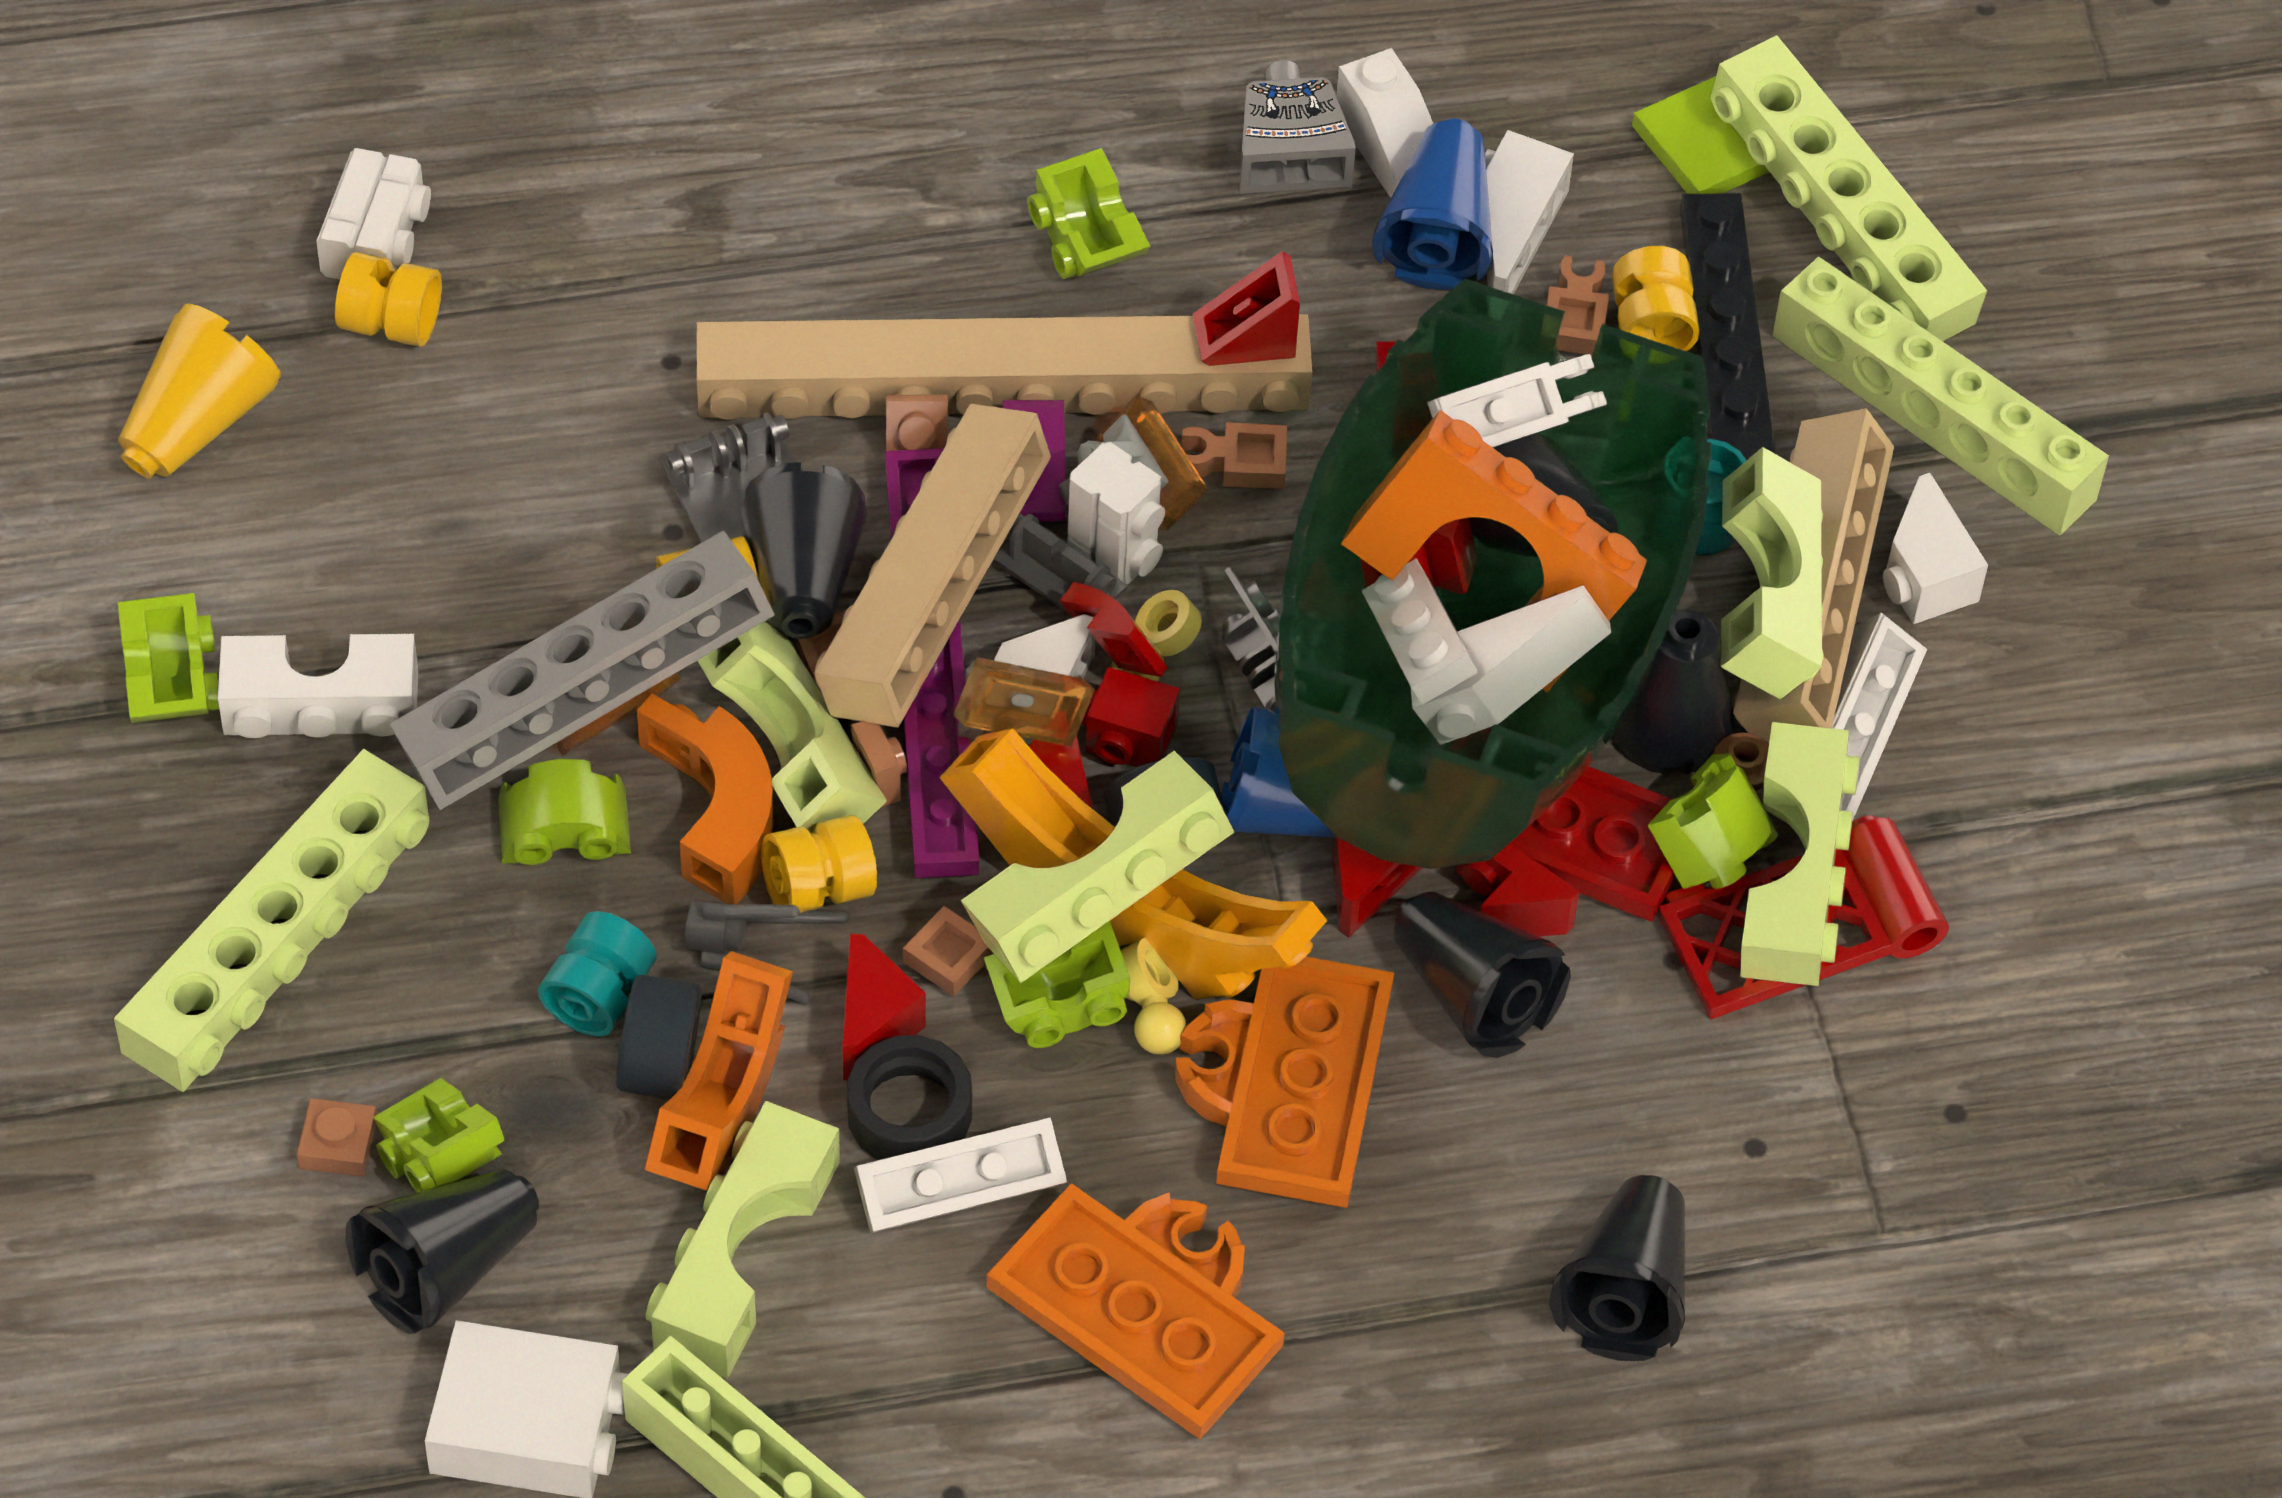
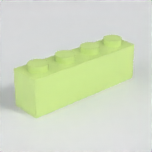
M671 1335L622 1380L625 1420L717 1498H865Z

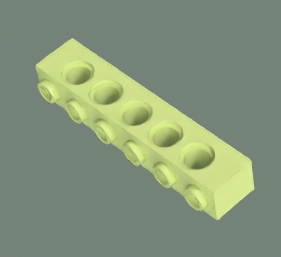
M1776 35L1719 63L1710 98L1716 113L1724 122L1730 123L1746 142L1752 158L1758 164L1765 165L1781 185L1782 192L1787 201L1793 207L1800 208L1815 227L1821 243L1827 249L1834 250L1848 267L1852 279L1941 341L1975 325L1987 289L1780 38Z
M1818 256L1781 290L1772 334L1774 338L2060 536L2097 501L2109 455Z
M363 749L115 1016L114 1022L121 1053L182 1092L199 1075L204 1076L211 1072L219 1062L224 1047L241 1028L244 1030L248 1029L259 1019L270 996L282 983L288 984L300 974L310 952L324 937L331 938L341 929L351 907L365 892L372 893L381 885L388 873L389 866L405 848L411 849L415 847L424 837L430 821L425 785ZM363 830L369 831L364 834H353L355 832ZM317 875H329L321 879L313 878ZM279 919H288V921L280 924L271 923ZM238 964L247 965L241 969H228ZM194 1010H206L198 1015H186Z

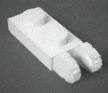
M1590 354L1552 366L1549 365V362L1427 402L1432 418L1441 410L1454 420L1465 421L1479 432L1483 441L1492 448L1569 422L1568 418L1607 404L1603 391L1597 393L1590 391L1574 397L1572 401L1562 403L1555 381L1562 378L1571 379L1586 374L1589 369L1594 367Z

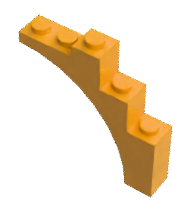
M1013 728L979 735L939 777L1009 865L1017 863L1032 868H1051L1071 863L1099 847L1115 829L1111 823L1085 804L1051 772ZM1182 869L1115 916L1110 922L1119 946L1133 944L1146 938L1193 999L1197 1000L1219 996L1231 998L1251 984L1255 978V971L1279 966L1282 969H1287L1296 965L1312 950L1313 943L1311 939L1327 920L1312 901H1275L1244 895L1205 881Z

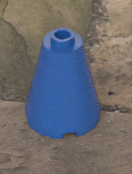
M1446 119L1436 122L1427 128L1376 225L1372 239L1374 257L1380 265H1382L1384 257L1395 266L1394 276L1398 279L1426 289L1452 290L1462 288L1464 278L1477 274V281L1485 277L1491 265L1493 246L1484 139L1478 130L1464 120Z
M1254 706V708L1248 711L1231 755L1230 761L1234 762L1230 781L1229 783L1224 781L1221 792L1226 816L1234 832L1334 838L1336 819L1398 816L1402 796L1393 792V779L1267 708L1263 709Z

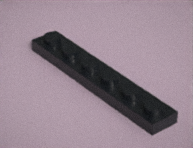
M1741 193L1682 194L1680 216L1685 256L1690 264L1693 284L1692 298L1696 304L1699 324V336L1696 345L1708 439L1730 444L1738 449L1746 460L1762 447L1776 454Z

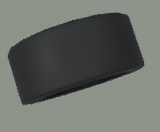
M921 1035L893 1036L873 1044L855 1061L847 1080L848 1127L858 1145L877 1160L965 1139L972 1122L971 1074L960 1055L938 1040ZM917 1075L931 1079L948 1093L949 1106L947 1111L939 1119L923 1126L901 1127L885 1122L871 1109L870 1097L872 1092L881 1083L897 1076Z

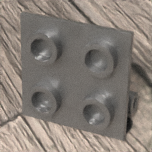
M769 413L761 415L760 419L743 424L740 431L732 424L726 427L725 436L721 437L719 432L715 430L709 432V439L705 437L687 444L683 442L676 443L674 445L675 451L666 453L664 457L659 458V462L701 543L723 530L730 539L739 536L747 539L741 516V508L749 482L766 469L785 463L796 462L784 440L789 438L790 435L787 423L782 415L772 417Z
M1230 567L1225 569L1224 571L1250 613L1245 616L1243 614H1234L1227 618L1222 624L1224 631L1222 641L1239 664L1243 675L1248 676L1249 685L1256 692L1265 709L1267 708L1291 722L1302 713L1301 706L1310 700L1321 713L1326 711V708L1314 691V689L1323 684V681L1307 656L1299 650L1293 641L1294 635L1274 605H1271L1255 580L1244 586Z

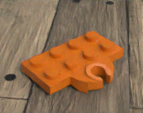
M1306 956L1299 963L1287 969H1282L1280 966L1261 969L1254 1003L1231 999L1205 1004V1011L1186 1026L1180 1036L1181 1051L1191 1055L1203 1051L1214 1052L1225 1060L1221 1067L1205 1069L1196 1065L1189 1057H1176L1175 1059L1176 1083L1185 1102L1204 1119L1227 1127L1217 1169L1216 1184L1348 1208L1395 972Z
M1071 1183L987 1274L986 1288L1199 1440L1284 1346L1285 1333L1236 1299L1242 1287L1245 1245L1241 1244L1235 1227L1229 1220L1219 1226L1217 1242L1207 1251L1193 1252L1186 1249L1180 1243V1240L1186 1234L1201 1230L1207 1219L1208 1205L1197 1201L1170 1199V1192L1145 1201L1123 1220Z

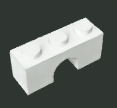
M350 634L349 654L345 663L335 672L318 677L300 674L290 667L286 635L221 636L218 704L224 735L261 738L266 735L305 734L310 737H325L331 734L369 733L374 736L383 737L394 734L389 725L390 723L417 708L418 663L414 634Z

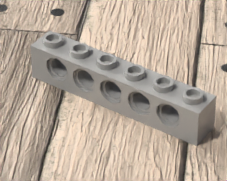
M723 530L389 725L414 770L439 810H442L768 620L775 614L754 571Z

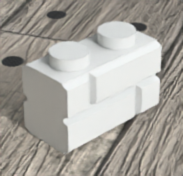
M354 148L350 152L316 241L320 272L325 277L340 279L348 258L354 252L388 258L395 270L397 266L410 262L414 246V234L411 232L414 221L424 222L431 199L430 187L423 185L421 164L416 159L391 154L387 158L381 152Z
M1102 443L1070 473L1067 544L1096 564L1108 566L1111 574L1127 585L1137 575L1143 577L1149 574L1159 562L1163 552V546L1157 542L1158 528L1165 516V508L1159 505L1161 476L1141 462L1133 464L1132 456L1113 443Z

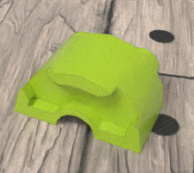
M1102 148L1036 170L1037 193L1027 197L1028 210L1038 230L1047 229L1053 244L1051 247L1053 263L1062 279L1075 275L1083 276L1148 252L1151 246L1134 212L1129 213L1126 210L1119 192V181Z
M188 593L117 602L131 723L209 714V711L219 710L217 672L205 673L203 653L215 652L211 614L198 616L195 594Z
M1729 753L1712 754L1690 778L1694 788L1685 795L1670 800L1648 824L1651 833L1683 889L1708 881L1715 889L1734 883L1746 873L1747 869L1743 862L1756 851L1771 844L1778 836V831L1747 775L1741 767L1736 765Z
M554 759L528 766L529 777L515 783L513 786L506 782L501 785L498 797L502 864L518 862L526 865L542 864L552 857L554 851L563 848L578 849L583 857L591 860L606 859L613 855L631 854L626 788L618 774L615 773L609 779L606 776L591 772L590 761L584 759Z
M1110 921L1022 983L1019 982L995 954L983 957L1005 1022L1014 1032L1025 1035L1030 1047H1050L1061 1041L1065 1034L1080 1031L1091 1025L1108 1026L1114 1024L1127 1013L1124 999L1130 992V976Z
M442 1078L437 1079L373 1117L384 1138L383 1141L376 1144L382 1162L394 1178L398 1179L406 1174L416 1193L458 1182L502 1155L497 1145L504 1142V1136L497 1117L479 1104L469 1107L461 1092Z

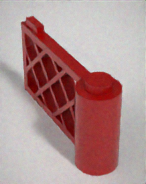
M1874 815L1862 816L1852 821L1849 850L1836 849L1834 866L1846 868L1843 899L1844 897L1847 899L1850 907L1844 904L1842 906L1829 905L1827 923H1833L1836 918L1862 928L1868 941L1850 948L1837 945L1834 963H1821L1819 980L1888 955L1896 958H1911L1921 955L1938 945L1947 936L1950 929L1944 914L1895 822L1889 818H1877ZM1803 855L1742 876L1734 883L1723 888L1715 889L1712 887L1705 890L1703 884H1699L1685 889L1680 888L1665 894L1667 904L1659 906L1658 917L1710 1020L1805 986L1804 984L1770 980L1757 981V979L1746 978L1742 987L1717 995L1708 978L1716 961L1741 970V953L1724 948L1723 945L1732 925L1744 928L1746 913L1740 911L1745 897L1749 895V889L1772 883L1784 877L1794 869ZM1701 913L1723 922L1713 943L1687 935L1680 921ZM1697 955L1706 957L1703 965Z

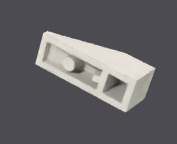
M1392 48L1339 66L1337 99L1354 142L1390 198L1427 128L1433 124L1419 88Z
M1507 130L1496 151L1488 149L1485 152L1493 246L1491 265L1486 275L1490 313L1502 317L1569 192L1574 153Z
M1583 585L1460 630L1457 633L1479 673L1424 705L1421 704L1411 688L1412 708L1440 745L1497 725L1611 633L1610 622Z

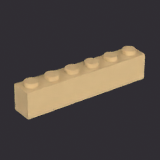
M970 404L958 426L950 431L946 446L932 471L927 472L924 476L921 489L907 514L899 519L895 534L880 560L873 564L867 583L854 605H851L846 610L842 626L828 650L824 651L817 661L814 672L818 687L821 689L830 716L899 727L1051 458L1037 413Z
M1867 408L1801 421L1796 446L1790 455V463L1821 480V510L1823 513L1821 522L1822 667L1811 680L1802 682L1781 700L1741 678L1739 690L1735 693L1733 699V714L1740 726L1744 727L1748 733L1757 735L1768 743L1772 722L1832 728L1894 450V445Z

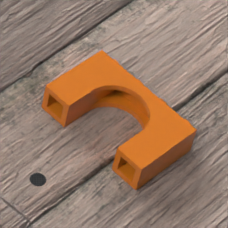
M1439 410L1357 511L1341 542L1344 547L1393 581L1430 535L1441 526L1454 520L1469 517L1496 520L1510 526L1524 536L1535 549L1541 561L1544 584L1525 607L1584 585L1608 621L1636 590L1647 559L1638 553L1636 547L1626 537L1618 533H1609L1587 517L1584 509L1575 500L1568 496L1554 493L1536 480L1532 471L1524 463L1512 457L1506 458L1485 443L1473 426L1462 420H1454L1441 410ZM1566 670L1542 689L1548 693Z

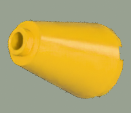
M187 303L174 315L118 438L119 444L125 450L121 455L122 460L136 473L148 479H151L154 474L163 477L170 476L272 393L279 382L278 380L281 378V372L272 358L254 340L246 335L241 342L238 341L235 337L223 331L230 323L229 321L201 306Z

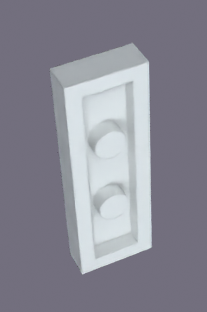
M1417 558L1406 564L1393 581L1382 574L1375 583L1361 590L1412 690L1422 705L1479 673Z
M1051 1117L858 1165L854 1168L870 1233L1067 1183Z

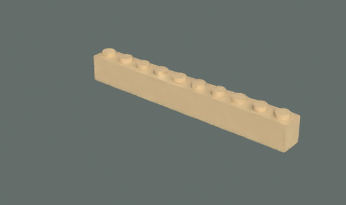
M1299 314L1296 358L1209 366L1201 361L1193 316L697 322V396L699 418L732 420L740 417H761L765 413H769L772 417L782 415L785 419H795L804 416H842L846 418L886 415V395H947L948 415L965 414L970 404L1002 408L1003 400H1064V413H1088L1093 415L1108 412H1149L1162 414L1172 411L1224 413L1228 411L1270 410L1273 412H1286L1290 410H1309L1312 359L1308 314Z

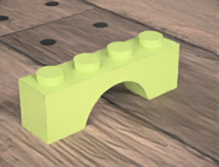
M1762 447L1723 480L1722 527L1738 541L1749 556L1757 572L1760 588L1721 619V667L1781 700L1802 682L1811 680L1822 667L1823 604L1821 569L1823 558L1821 556V522L1823 513L1821 510V480Z
M769 619L697 660L711 685L744 709L772 743L781 765V770L771 779L772 787L796 827L802 826L810 833H813L815 825L819 822L849 815H855L864 824L887 802L838 719L830 716L821 691L788 637L777 631Z
M1772 722L1764 777L1763 806L1767 812L1782 819L1794 829L1804 845L1805 853L1794 869L1784 877L1772 883L1749 889L1741 948L1740 977L1819 986L1821 963H1834L1839 924L1827 923L1829 905L1842 906L1846 868L1836 867L1834 862L1836 849L1849 850L1853 812L1841 811L1843 794L1856 795L1860 761L1859 756L1848 755L1849 730Z
M1175 751L1121 787L1123 810L1120 820L1110 836L1095 850L1076 861L1051 868H1032L1013 863L961 900L984 943L1020 983L1234 833L1213 788Z
M765 1101L754 1123L745 1121L741 1126L732 1149L734 1161L726 1176L717 1174L711 1182L704 1200L703 1210L706 1214L697 1230L688 1228L684 1233L675 1256V1266L678 1267L669 1284L660 1282L656 1286L646 1310V1320L651 1322L653 1350L659 1347L671 1335L717 1375L726 1379L730 1376L756 1325L755 1290L735 1270L731 1262L735 1250L751 1231L768 1221L786 1216H812L840 1163L839 1128Z

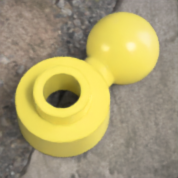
M1166 590L1155 594L1143 604L1136 616L1135 622L1161 656H1171L1185 650L1192 644L1200 631L1202 618L1199 610L1182 592ZM1113 661L1111 663V668L1159 681L1160 677L1119 669Z
M1143 938L1121 950L1130 976V992L1126 998L1142 1006V1010L1136 1017L1134 1024L1135 1037L1140 1046L1152 1054H1169L1180 1047V1036L1187 1026L1181 1011L1168 1003V999L1175 996L1178 991V979L1146 938Z

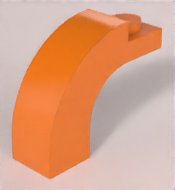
M651 693L637 709L639 747L694 778L708 791L712 798L708 809L680 841L682 878L724 903L738 904L749 892L763 871L761 844L764 836L773 833L772 780L766 757L760 745L744 724L722 707L718 706L703 723L686 706L678 703L672 705Z
M732 951L723 957L699 1050L683 1083V1087L659 1109L646 1161V1171L707 1191L714 1177L717 1174L723 1175L733 1161L732 1149L736 1136L745 1121H753L778 1055L785 1026L781 1025L780 1022L793 971Z

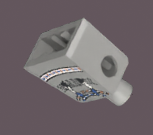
M1281 60L1270 64L1264 73L1266 81H1252L1246 86L1239 184L1240 194L1352 187L1355 142L1331 81L1324 77L1300 78L1299 67L1292 61Z

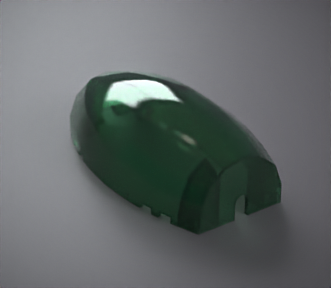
M1464 279L1419 318L1417 330L1405 342L1399 339L1391 347L1384 365L1376 375L1370 374L1343 413L1317 464L1297 520L1285 573L1277 632L1274 689L1278 745L1293 794L1336 837L1381 860L1429 869L1491 860L1576 782L1612 738L1645 685L1685 591L1702 533L1709 490L1707 474L1711 460V442H1707L1710 405L1702 356L1602 324L1591 357L1594 367L1589 369L1586 374L1571 379L1562 378L1555 381L1562 403L1572 401L1574 397L1590 391L1596 393L1603 391L1607 404L1568 418L1569 422L1538 433L1552 438L1564 449L1614 513L1618 521L1619 534L1631 541L1638 550V553L1647 559L1636 590L1609 620L1611 633L1574 662L1548 693L1541 689L1499 724H1494L1466 737L1441 745L1412 708L1411 686L1361 591L1366 588L1360 557L1344 547L1341 542L1354 515L1433 419L1427 402L1549 362V365L1552 366L1567 361L1557 350V339L1565 311ZM1473 536L1478 562L1467 592L1460 595L1437 586L1433 588L1458 632L1525 607L1544 584V574L1540 559L1491 549Z

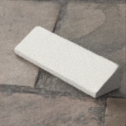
M1883 613L1875 615L1854 628L1832 729L1849 730L1848 755L1860 757L1856 795L1843 794L1841 811L1853 812L1852 821L1927 651L1924 646Z

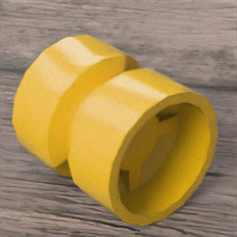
M1646 246L1632 250L1622 256L1613 266L1612 282L1615 303L1619 308L1617 317L1620 339L1625 351L1635 358L1657 361L1674 358L1690 350L1698 340L1699 324L1696 304L1692 298L1693 284L1690 264L1686 256L1674 248L1665 246Z
M361 252L352 253L344 266L338 285L335 301V321L337 327L342 330L369 336L375 335L380 329H383L388 340L418 347L425 346L435 327L442 293L441 273L437 269L410 263H403L395 270L388 258Z
M855 815L819 822L815 825L813 834L801 826L770 833L763 838L761 844L763 875L773 904L796 905L799 907L800 913L821 908L825 897L837 905L874 895L877 887L875 855L866 828Z

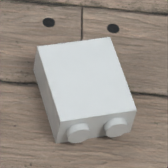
M456 1320L425 1438L429 1474L580 1498H593L598 1474L608 1476L613 1464L616 1435L608 1433L612 1414H624L622 1380L628 1374L620 1372L618 1346Z

